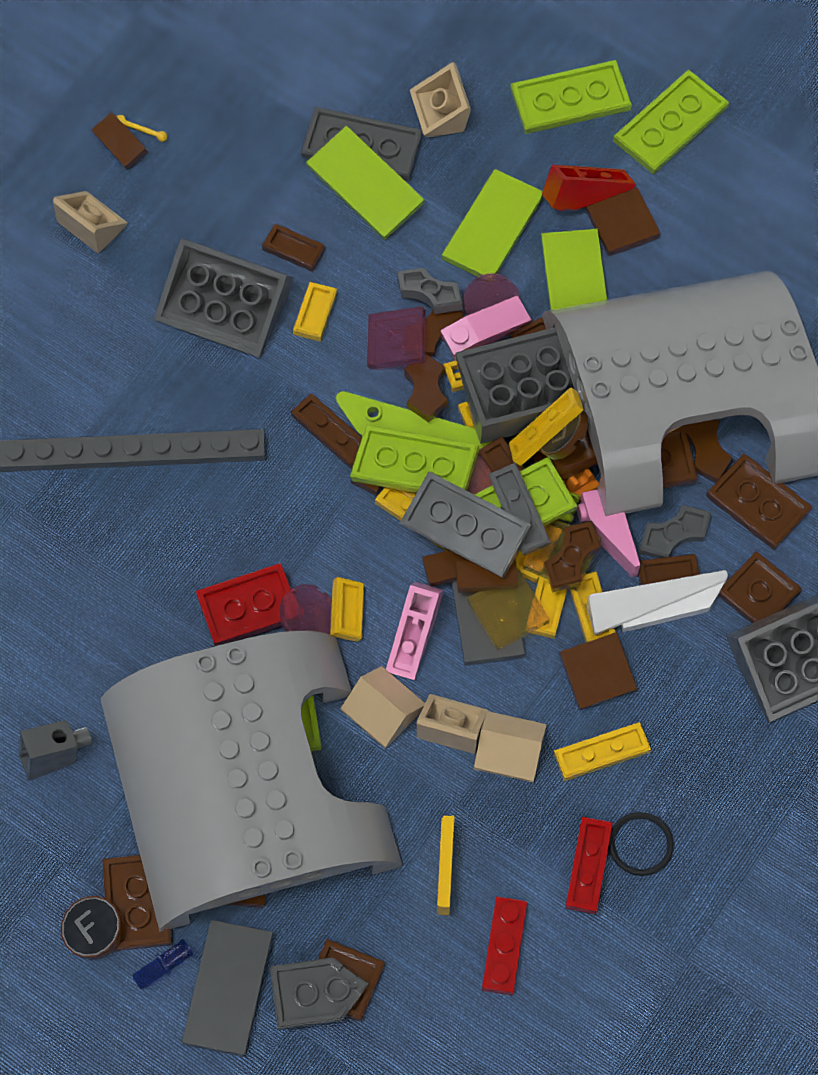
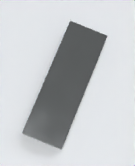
M516 463L488 474L502 509L533 526L520 549L522 555L525 556L551 545Z

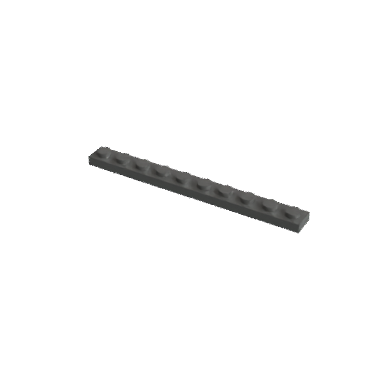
M264 429L0 441V472L265 461Z

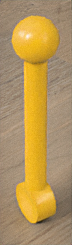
M123 115L116 116L127 127L157 137L160 142L167 140L168 136L164 131L157 132L127 121Z

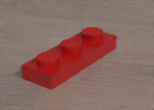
M582 817L565 909L596 915L613 822Z
M496 896L482 991L513 996L527 901Z

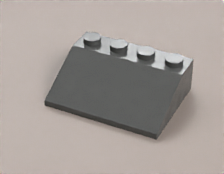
M181 238L154 320L253 356L261 357L286 303L294 277L192 240Z
M555 327L455 353L471 419L480 444L496 440L500 437L505 438L519 434L569 388L572 387L574 389Z
M818 594L726 635L736 663L768 722H772L818 701Z

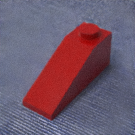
M551 165L542 195L555 210H578L635 188L636 183L624 169Z

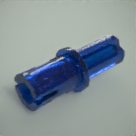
M181 939L180 942L161 955L155 954L156 958L132 975L133 980L143 990L165 974L171 975L172 969L194 954L184 939Z

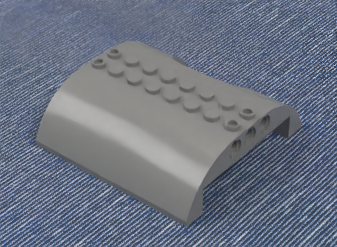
M762 271L543 312L542 318L546 329L556 328L574 389L579 393L583 411L588 415L587 430L601 472L597 491L605 516L662 506L661 443L670 430L682 425L734 415H750L758 419L766 428L771 445L765 461L773 484L818 476V366L795 303L788 289L776 274L770 271Z
M315 631L278 632L184 654L153 664L131 674L113 685L100 698L160 932L164 931V929H172L190 924L189 914L368 866H370L372 875L402 867L386 807L375 803L351 802L337 798L323 787L316 772L301 719L302 706L314 694L320 693L322 702L327 703L346 698L351 693L338 642L332 635Z

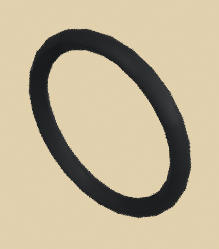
M637 812L623 816L614 824L611 829L608 847L610 855L618 867L630 874L644 876L656 873L666 866L673 854L674 842L670 829L661 819L649 813ZM647 819L657 824L663 830L667 839V851L664 858L656 866L649 869H635L626 865L618 857L614 844L615 836L619 828L630 820Z

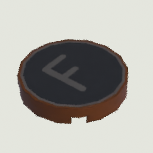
M582 411L540 449L541 453L553 460L563 459L576 449L574 444L578 439L582 441L588 428V415L586 412Z
M99 896L84 897L74 902L65 912L61 922V937L65 946L77 957L92 960L101 959L110 954L120 943L122 927L124 928L123 918L119 909L108 899Z

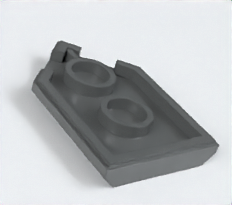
M333 957L270 966L277 1029L342 1021L369 984L359 976L354 975Z

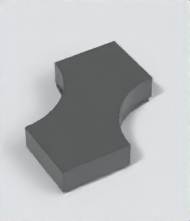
M426 268L397 271L401 298L421 300L432 308L434 314L463 310L456 282L439 281L430 276Z
M682 505L678 514L671 520L663 523H647L639 554L654 558L669 557L672 551L681 544L692 541L703 542L711 512Z

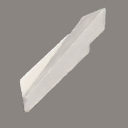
M723 570L591 594L588 596L586 609L594 635L601 634L617 626H621L622 632H627L709 612L722 586L726 583L727 571Z

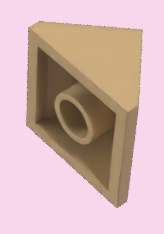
M452 62L410 89L419 122L426 137L465 131L471 109L456 63Z
M87 191L56 196L53 199L57 222L98 254L128 223Z
M381 666L360 677L342 705L341 711L386 749L421 713L425 703Z
M429 694L417 720V738L475 754L488 710Z
M488 711L481 729L474 770L534 783L547 724Z

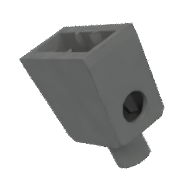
M66 720L20 731L18 755L28 781L72 765L76 762L77 749L92 745V740L87 727L71 731Z

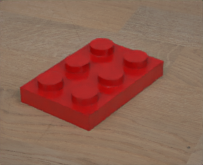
M281 563L196 591V596L214 646L235 642L301 620Z

